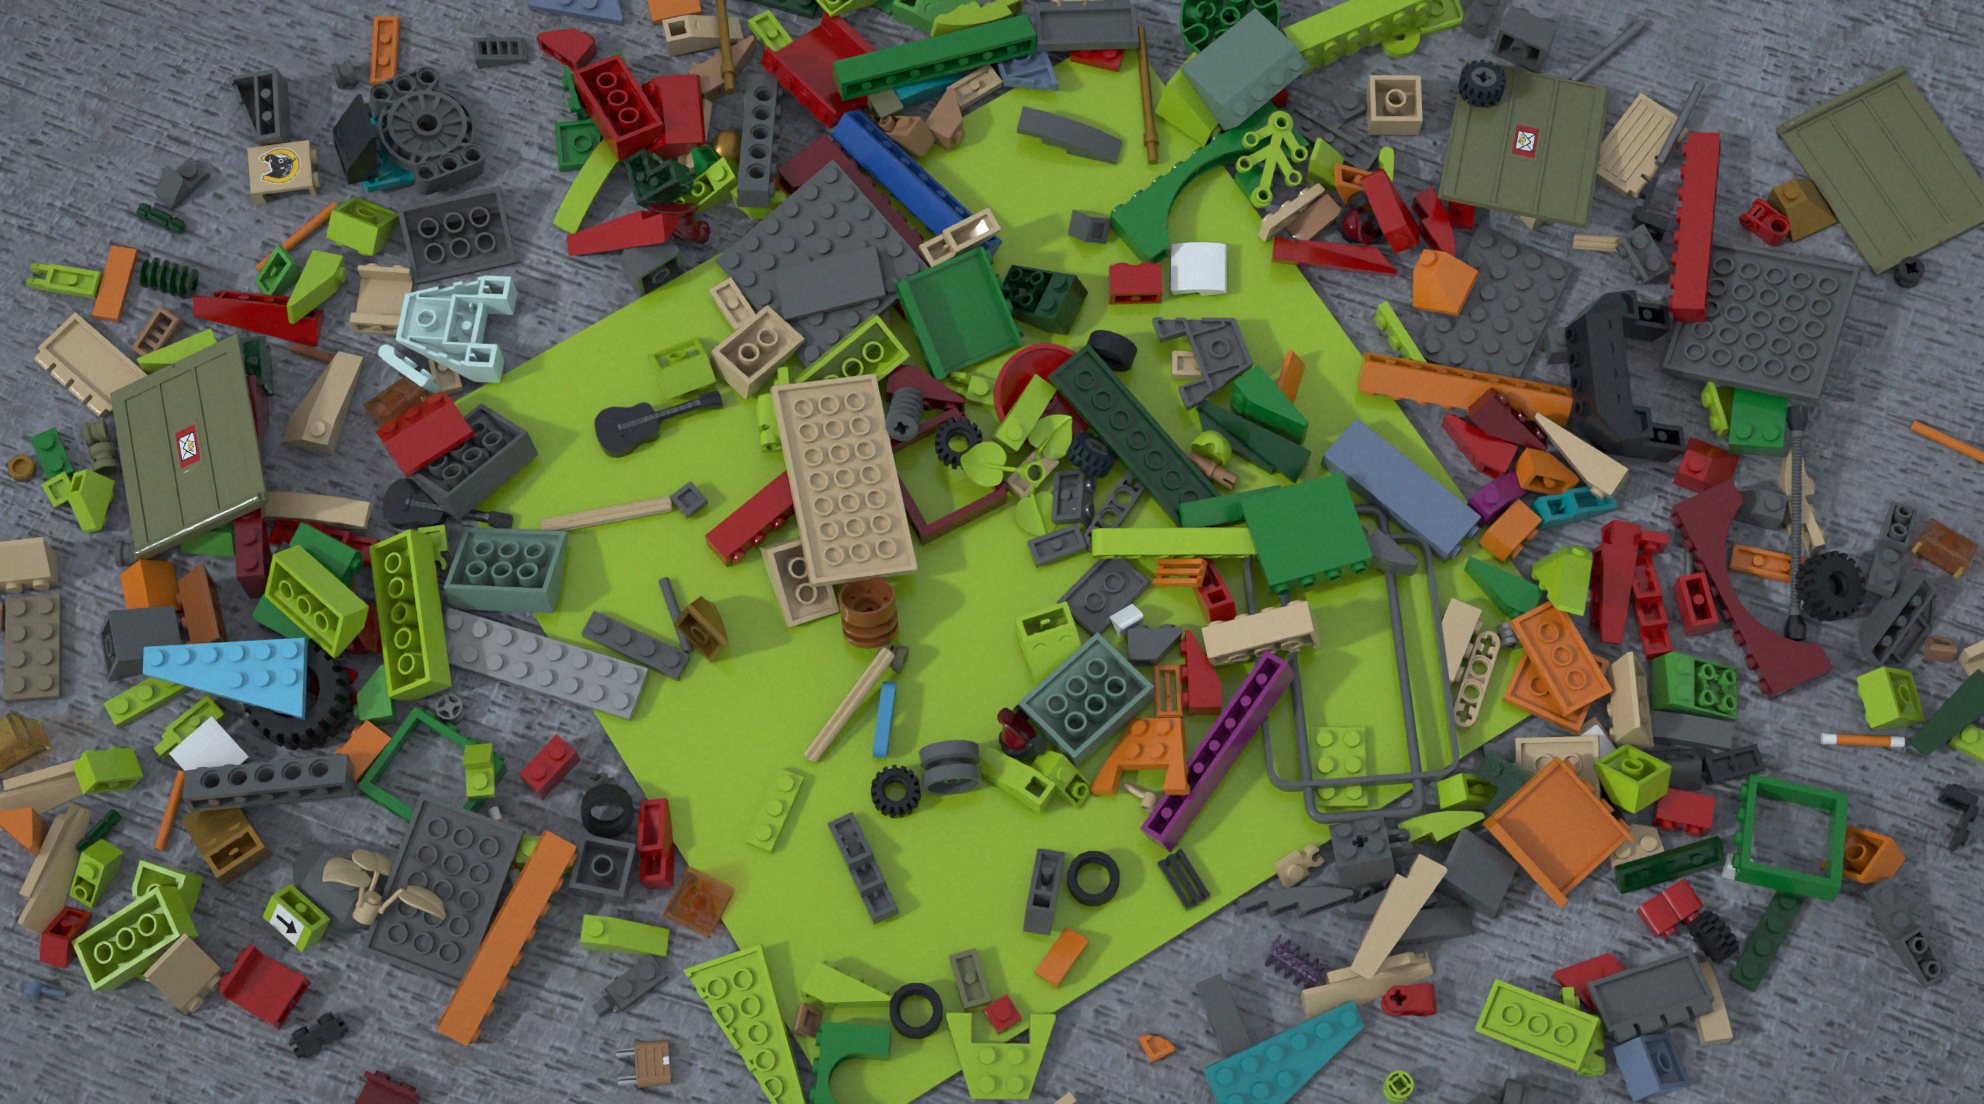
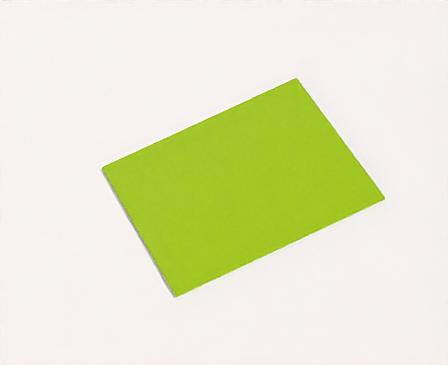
M1126 49L1119 73L1070 62L1069 57L1052 67L1059 90L1049 91L1016 87L962 117L965 134L959 144H955L951 151L933 143L923 157L910 156L973 215L989 207L1001 228V231L996 236L1003 242L992 257L994 264L991 266L994 274H998L1002 282H1004L1011 266L1018 265L1076 275L1088 291L1067 336L1045 332L1013 318L1014 323L1018 322L1023 331L1022 345L1013 346L956 372L996 381L998 373L1006 361L1018 351L1028 346L1050 343L1067 347L1077 353L1087 345L1090 334L1095 330H1106L1120 334L1135 344L1137 354L1130 370L1126 372H1113L1182 451L1189 456L1192 451L1190 443L1202 433L1201 423L1195 407L1186 411L1178 389L1181 385L1198 380L1172 379V351L1192 350L1186 336L1160 343L1153 327L1152 319L1155 317H1163V320H1175L1176 317H1185L1186 320L1235 318L1251 356L1252 368L1259 364L1276 385L1287 351L1293 350L1305 365L1293 405L1309 422L1305 441L1301 446L1310 450L1311 456L1308 465L1296 484L1333 475L1321 465L1323 454L1357 418L1467 505L1468 501L1394 399L1382 394L1370 396L1358 390L1362 355L1297 266L1271 262L1274 236L1266 242L1258 236L1262 226L1260 224L1262 218L1224 166L1214 168L1196 178L1182 191L1171 209L1167 221L1170 243L1169 256L1157 263L1161 264L1163 294L1161 304L1109 305V265H1115L1116 263L1140 265L1142 262L1111 227H1109L1106 244L1084 242L1068 235L1072 210L1093 211L1110 218V214L1116 206L1126 204L1137 191L1141 189L1144 191L1151 186V183L1158 176H1165L1171 172L1175 164L1180 161L1185 162L1199 147L1204 148L1208 145L1203 146L1155 113L1166 86L1149 64L1155 132L1158 133L1159 145L1157 146L1158 163L1154 165L1148 164L1147 147L1143 143L1145 126L1137 49ZM1023 106L1080 122L1122 140L1116 165L1066 154L1065 148L1042 144L1041 138L1017 133V126ZM868 171L862 173L863 176L868 175L872 179L875 189L880 194L884 193L889 198L891 207L896 212L901 211L908 221L907 224L912 230L917 229L921 233L924 243L937 237L936 234L927 229L926 225L919 218L910 214L908 208L901 201L894 199L888 189L882 184L877 183ZM1189 242L1226 244L1227 293L1201 296L1199 292L1173 295L1171 292V244ZM725 250L501 376L500 383L489 382L454 402L463 417L481 403L527 431L539 454L472 510L511 514L514 518L511 529L542 530L540 523L544 518L671 496L690 481L707 499L708 504L689 519H686L672 503L673 508L670 512L567 530L568 536L561 592L554 614L533 613L546 636L550 639L648 668L582 637L581 633L593 611H597L683 652L658 581L664 577L669 578L681 614L690 603L700 596L705 600L711 601L716 606L717 612L721 615L729 643L712 663L693 646L694 651L688 653L690 660L679 681L648 668L650 672L632 721L593 710L647 800L660 798L668 800L673 842L739 949L743 950L758 944L764 946L784 1021L790 1032L792 1033L800 1003H806L823 1011L818 1030H822L823 1022L891 1027L889 1061L851 1059L842 1063L836 1068L830 1079L829 1089L832 1097L839 1104H909L962 1071L951 1032L946 1022L945 1013H972V1043H1007L1029 1029V1014H1053L1275 876L1277 872L1273 863L1292 851L1297 850L1302 854L1304 848L1309 844L1314 843L1320 848L1331 841L1329 825L1335 824H1319L1307 815L1303 791H1281L1275 788L1269 781L1266 772L1261 725L1171 853L1149 840L1141 831V826L1151 812L1140 808L1142 799L1123 788L1124 784L1128 782L1144 793H1153L1156 796L1157 802H1159L1165 794L1163 785L1167 770H1123L1116 795H1094L1090 792L1079 809L1054 794L1040 815L984 776H982L983 785L973 791L953 795H934L924 792L922 774L926 770L921 768L919 751L927 745L941 741L967 740L978 744L980 757L988 746L1005 754L1001 750L1002 747L999 743V734L1003 726L997 720V715L1005 707L1013 711L1018 702L1036 687L1015 630V617L1056 605L1057 601L1099 560L1092 558V553L1086 550L1036 568L1028 549L1027 541L1038 536L1025 531L1017 523L1015 508L1020 498L1009 487L1006 504L922 546L908 522L918 570L913 574L882 578L890 582L895 590L899 631L891 642L897 647L900 645L909 647L905 666L901 673L893 671L889 666L816 763L805 757V751L875 659L878 648H859L848 643L843 637L839 593L847 583L832 585L839 612L792 627L787 626L768 577L760 548L800 536L795 513L787 519L786 524L781 529L770 532L760 546H753L746 552V556L739 563H732L729 567H726L707 546L705 535L786 470L783 450L766 453L761 450V432L758 429L756 404L759 396L771 393V387L774 386L773 378L778 377V371L748 400L744 399L713 369L716 382L711 383L708 388L703 390L695 389L687 392L685 396L679 399L670 398L667 400L648 358L649 354L697 337L710 362L711 351L734 333V330L709 294V289L729 278L715 261L727 251ZM743 294V296L745 297V299L747 300V302L749 303V305L751 306V308L753 309V311L755 312V314H757L759 311L753 306V304H752V303L747 299V297ZM893 307L890 308V331L910 354V357L903 361L901 365L916 366L930 375L910 324L908 325ZM795 353L782 365V367H788L790 384H795L793 378L807 368ZM889 374L878 382L885 420L887 419L890 403L886 402ZM951 374L939 380L946 387L955 386L966 391L968 390V386L950 380ZM1238 378L1206 400L1234 413L1230 407L1233 383ZM716 390L720 393L724 405L722 408L709 410L701 408L663 420L659 424V438L654 442L640 445L627 456L620 458L610 457L604 453L598 442L595 432V418L606 408L633 407L639 403L646 402L657 412L697 399L702 394ZM965 403L964 414L970 420L971 425L973 423L978 425V430L982 432L983 442H994L991 440V437L1001 424L996 411ZM939 409L923 410L920 425L945 412ZM1089 427L1086 433H1092L1097 437L1096 433ZM936 433L893 454L896 471L927 525L994 492L991 487L981 486L972 481L964 470H961V466H957L955 470L952 469L951 464L947 467L944 465L943 460L940 461L938 459V454L935 451ZM961 435L952 437L948 443L949 447L956 452H962L968 448ZM1022 444L1019 450L1013 454L1004 449L1006 462L1003 466L1017 467L1034 448ZM1232 453L1231 461L1227 465L1222 466L1219 464V466L1239 475L1233 489L1229 490V488L1214 480H1210L1211 484L1222 496L1275 485H1281V488L1296 485L1275 469L1271 475ZM1067 455L1057 459L1059 463L1040 482L1034 493L1048 491L1053 495L1055 471L1080 468L1075 467L1072 464L1073 462L1069 461V456ZM1204 456V458L1211 461L1210 457ZM1118 458L1107 476L1095 478L1097 489L1093 497L1095 515L1092 521L1127 472V469ZM1003 471V480H1005L1011 472ZM1134 477L1133 482L1130 486L1133 490L1135 484L1137 483V480ZM1347 486L1354 505L1369 504ZM1146 490L1120 526V528H1178ZM1126 493L1118 494L1116 497L1117 502L1122 505L1131 502L1130 496ZM1105 514L1102 517V521L1106 525H1114L1117 522V518L1113 514ZM1369 514L1358 515L1361 525L1367 529L1369 535H1372L1378 528L1377 518ZM1243 519L1202 528H1247V525ZM1388 519L1390 534L1405 533ZM476 521L480 528H494L489 526L488 523ZM1078 522V527L1084 538L1088 527ZM1076 523L1057 524L1054 531ZM1485 526L1483 529L1480 528L1472 540L1467 538L1461 544L1464 548L1455 559L1450 557L1443 563L1432 554L1440 618L1442 623L1450 600L1454 598L1482 610L1479 619L1484 621L1478 635L1484 631H1492L1498 635L1501 641V635L1497 633V626L1511 620L1497 608L1465 572L1464 568L1469 556L1519 578H1524L1509 557L1501 563L1479 543L1488 530ZM1398 544L1404 550L1411 551L1419 561L1416 573L1413 576L1395 575L1422 772L1440 771L1452 764L1425 561L1423 553L1418 547L1411 544ZM1212 558L1234 599L1236 616L1248 614L1243 573L1245 558ZM1253 558L1250 562L1255 614L1261 613V610L1268 607L1281 608L1280 596H1276V594L1267 595L1268 585L1258 558ZM1126 559L1151 581V585L1132 603L1143 614L1142 625H1146L1148 628H1159L1164 624L1182 627L1181 639H1184L1185 631L1190 630L1207 657L1201 628L1207 627L1208 623L1203 616L1193 588L1156 587L1152 584L1153 578H1157V575L1154 573L1160 567L1157 564L1158 559ZM1370 567L1362 574L1354 575L1350 573L1343 575L1342 578L1333 582L1324 580L1317 582L1311 588L1302 589L1299 587L1290 591L1291 602L1296 600L1308 601L1316 617L1323 648L1313 649L1312 644L1300 647V652H1297L1309 755L1310 727H1365L1367 776L1411 773L1384 571ZM1165 576V578H1189L1188 576ZM1540 600L1538 602L1537 607L1542 605ZM1074 621L1082 646L1092 636ZM1111 624L1101 636L1128 661L1127 635L1119 637L1113 624ZM1472 634L1469 642L1475 644L1478 636ZM1489 639L1481 642L1484 644L1481 655L1486 656L1490 646H1492ZM1180 642L1158 665H1185V655H1180ZM1523 647L1515 650H1502L1499 648L1474 725L1466 731L1456 729L1459 760L1532 715L1502 701L1524 652ZM1276 650L1274 655L1287 662L1286 650ZM1250 655L1248 661L1212 666L1221 680V713L1253 670V655ZM1470 656L1468 659L1463 657L1460 666L1464 667V671L1459 683L1453 681L1450 688L1453 707ZM1481 662L1472 665L1474 673L1478 675H1483L1487 672L1486 666ZM1153 667L1135 668L1154 686ZM1175 671L1170 672L1172 711H1177ZM1159 672L1161 712H1165L1164 672ZM883 681L897 683L887 759L873 757L874 737ZM1181 681L1182 691H1187L1186 681ZM1289 684L1267 717L1274 771L1280 779L1295 782L1302 780ZM1470 686L1464 689V694L1467 698L1476 699L1479 697V692L1475 687ZM1155 700L1150 702L1134 718H1155ZM1465 705L1462 714L1457 715L1460 717V722L1465 723L1468 719L1467 713L1470 706ZM1183 707L1182 721L1185 723L1187 752H1185L1186 763L1220 715L1188 716V708ZM1029 718L1027 721L1033 726L1038 737L1041 736L1044 739H1046L1045 736L1041 733V731ZM1129 722L1077 768L1091 784L1094 782ZM1046 739V742L1048 744L1047 750L1057 752L1055 748L1050 744V742ZM1028 755L1014 759L1031 766L1038 756L1030 757ZM892 765H897V768H901V765L905 766L907 771L911 769L914 772V776H917L919 779L921 797L918 801V806L913 808V812L910 815L905 813L903 818H900L899 815H895V818H890L889 814L886 816L882 815L881 810H877L872 802V780L876 778L878 771L880 773L883 772V768L886 766L888 769H891ZM779 767L804 777V782L774 850L770 854L747 845L746 839ZM899 782L889 784L885 790L887 798L892 801L903 799L907 793L906 787ZM1413 784L1368 786L1367 809L1317 808V810L1321 813L1382 809L1413 790ZM853 812L874 854L876 863L899 910V914L875 925L860 897L827 824ZM1038 848L1065 853L1050 936L1023 931L1026 905ZM1179 849H1182L1210 893L1208 899L1187 911L1157 865V862L1166 859L1171 854H1175ZM1087 851H1100L1109 855L1116 862L1120 871V882L1115 896L1108 903L1100 906H1086L1079 903L1070 894L1067 886V873L1071 862L1079 854ZM1177 859L1176 862L1182 869L1183 873L1187 877L1188 881L1192 885L1197 895L1200 896L1201 893L1199 892L1198 888L1192 881L1191 877L1187 873L1181 861ZM1089 863L1079 870L1077 882L1084 892L1098 894L1108 887L1110 876L1104 866L1098 863ZM1171 864L1167 865L1189 902L1192 901V897ZM1065 928H1068L1086 937L1089 940V945L1056 989L1034 974V972ZM976 948L990 994L991 1004L1007 994L1022 1020L998 1035L983 1012V1009L990 1004L964 1011L949 955ZM816 960L821 963L829 961L839 967V972L847 976L849 973H853L863 978V983L872 988L874 985L883 987L889 991V996L891 997L902 986L910 983H923L932 987L939 994L943 1005L942 1021L938 1029L930 1036L922 1039H910L901 1035L893 1027L890 1018V1007L827 1009L802 997L801 988ZM921 995L907 997L900 1006L901 1019L911 1027L925 1025L933 1015L931 1002ZM792 1034L813 1067L814 1057L819 1058L820 1047L815 1046L816 1038Z

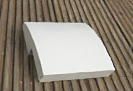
M1211 242L1171 244L1172 294L1181 295L1199 292L1201 296L1227 293V245Z
M212 716L169 753L184 771L197 769L198 767L212 768L222 767L226 764L240 765L248 758V755Z

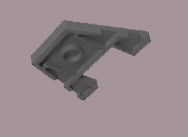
M1155 317L1152 319V324L1160 343L1182 336L1187 337L1203 378L1202 380L1179 386L1178 391L1186 411L1191 410L1253 366L1251 356L1235 318L1186 320L1185 317H1176L1175 320H1163V317Z

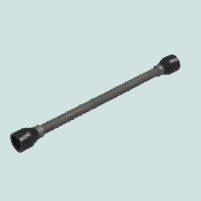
M1790 406L1787 407L1786 422L1790 429V438L1793 444L1791 464H1793L1791 466L1792 549L1790 553L1792 555L1790 557V565H1792L1790 566V582L1792 583H1790L1791 607L1784 626V637L1794 641H1806V625L1802 617L1801 601H1798L1797 595L1801 594L1800 590H1795V584L1799 583V580L1795 579L1796 573L1801 572L1798 569L1801 565L1800 555L1802 547L1800 546L1802 544V539H1800L1802 538V529L1800 528H1802L1801 454L1803 450V445L1801 444L1803 443L1804 430L1808 423V407Z

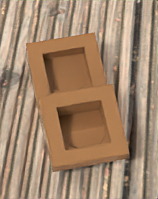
M1326 193L1302 212L1286 228V231L1296 242H1299V240L1313 241L1322 235L1323 229L1336 221L1341 208Z

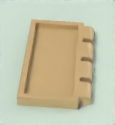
M1640 93L1602 142L1596 179L1625 198L1628 194L1638 198L1645 184H1648L1647 181H1651L1661 168L1655 164V161L1678 116ZM1686 127L1683 128L1675 145H1678L1688 133Z
M76 312L38 347L39 353L34 359L47 372L51 371V375L65 388L69 387V391L82 403H87V407L99 418H103L108 413L113 415L110 393L148 376Z

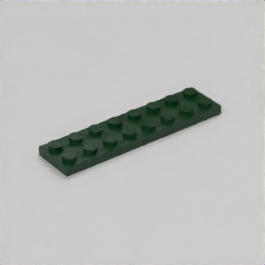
M1089 344L1085 345L1048 376L1047 379L1178 528H1183L1178 508L1179 504L1222 496Z

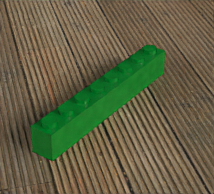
M1026 14L834 61L832 62L833 80L842 101L1036 53V33Z

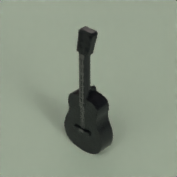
M716 390L699 395L697 399L657 412L646 402L639 403L633 407H609L602 410L596 416L595 432L604 453L610 457L620 458L629 455L644 443L657 440L660 436L659 424L663 420L701 408L709 410L722 408L724 405L719 391Z
M399 479L393 482L384 497L383 514L388 523L393 528L399 530L444 525L447 517H453L444 511L412 479ZM470 510L468 514L462 517V519L488 523L491 527L511 529L514 520L511 514L496 511L488 513Z

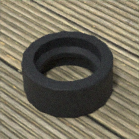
M1095 330L1090 334L1087 342L1112 371L1126 372L1131 369L1137 354V347L1128 338L1111 331Z
M613 784L597 785L588 790L581 802L583 826L589 833L601 838L617 837L625 833L632 825L634 818L632 797L625 789ZM601 802H616L624 809L621 816L614 820H599L591 815V809Z
M1084 852L1079 854L1070 864L1067 873V886L1070 894L1079 903L1086 906H1100L1108 903L1115 896L1119 887L1120 871L1118 866L1109 855L1103 852ZM1098 863L1107 869L1110 882L1103 892L1089 894L1079 887L1077 874L1084 865Z
M910 983L902 986L894 993L890 1002V1018L893 1027L901 1035L910 1039L925 1038L934 1033L942 1021L943 1005L939 994L932 987L923 983ZM912 995L926 997L933 1007V1015L930 1021L920 1027L907 1025L900 1016L902 1002Z

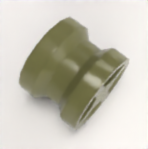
M104 418L97 419L95 423H82L83 436L88 448L96 443L110 442V434Z

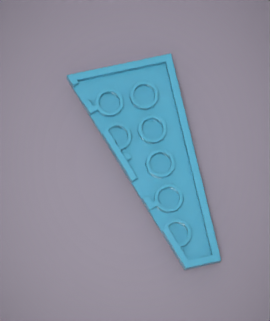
M305 638L144 647L143 674L158 680L184 685L198 691L213 693L216 696L267 708L274 712L285 713L305 720L308 640Z

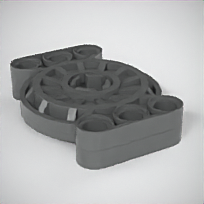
M424 66L376 83L370 88L369 94L371 111L379 116V143L383 152L399 167L415 173V189L423 195L433 194L480 176L484 171L485 161L484 149L474 144L476 139V123L471 109L454 93L439 88V72L431 66ZM383 122H384L385 125H386V127H385L384 129H382ZM420 125H423L425 129H430L432 131H423L420 129ZM470 131L472 133L471 138L467 135Z

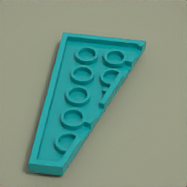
M1349 1000L1202 1069L1217 1104H1284L1364 1027L1354 1000Z

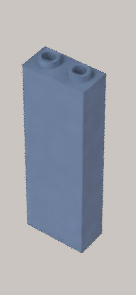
M1357 418L1323 454L1321 465L1332 474L1342 472L1346 485L1369 504L1380 507L1386 513L1387 518L1405 533L1417 534L1430 546L1431 553L1443 563L1450 557L1455 559L1464 548L1461 544L1467 538L1472 540L1480 530L1478 524L1481 516Z

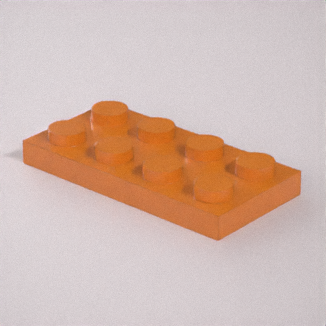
M1548 601L1510 621L1509 624L1563 717L1613 691L1567 612L1557 610Z

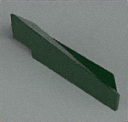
M1207 400L1195 406L1200 419L1202 433L1209 430L1219 432L1230 443L1232 453L1271 475L1276 469L1296 484L1309 463L1310 450Z
M1980 669L1972 673L1909 741L1922 755L1928 756L1984 713V673Z

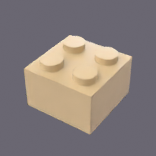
M1370 75L1366 89L1368 135H1419L1423 121L1421 76Z

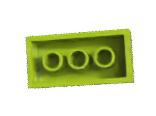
M157 886L71 942L92 990L113 991L151 967L184 933L191 940L199 935L177 887Z

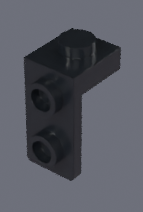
M1653 178L1651 185L1645 184L1640 196L1644 200L1642 207L1637 205L1631 220L1636 221L1632 230L1644 224L1653 240L1661 241L1669 221L1645 212L1659 180Z
M1949 783L1941 790L1937 800L1962 811L1948 850L1954 851L1959 845H1965L1970 831L1966 830L1969 821L1974 822L1980 808L1976 806L1979 799L1978 796L1967 792V789L1961 785H1951Z

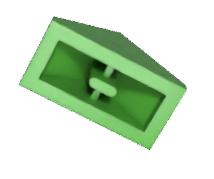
M280 244L276 246L254 281L264 294L277 296L296 284L301 274L294 260Z

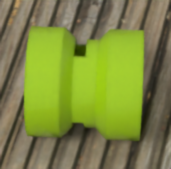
M1402 1070L1390 1073L1383 1085L1385 1098L1394 1104L1406 1101L1414 1088L1412 1077Z

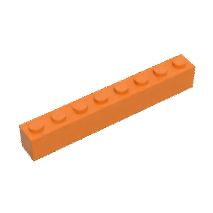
M1364 352L1358 377V390L1370 396L1382 394L1388 395L1389 398L1394 400H1403L1405 398L1414 400L1422 405L1433 403L1439 404L1445 409H1455L1456 407L1466 409L1468 412V407L1492 387L1497 393L1503 392L1511 401L1510 405L1515 410L1521 409L1528 416L1529 423L1535 421V415L1539 413L1555 424L1566 427L1573 403L1572 390L1568 387Z
M547 830L543 831L435 1027L438 1032L465 1046H468L469 1042L474 1043L482 1030L479 1027L480 1022L484 1016L488 1018L493 1011L496 1003L492 1000L497 991L502 993L509 981V977L506 976L511 966L515 968L521 960L523 953L520 952V949L525 941L529 943L537 929L534 927V924L538 917L543 918L550 906L547 900L551 893H557L564 880L561 875L566 867L570 868L577 857V853L574 852L577 846Z

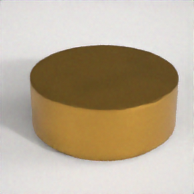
M17 455L8 463V473L17 482H27L36 474V464L27 455Z

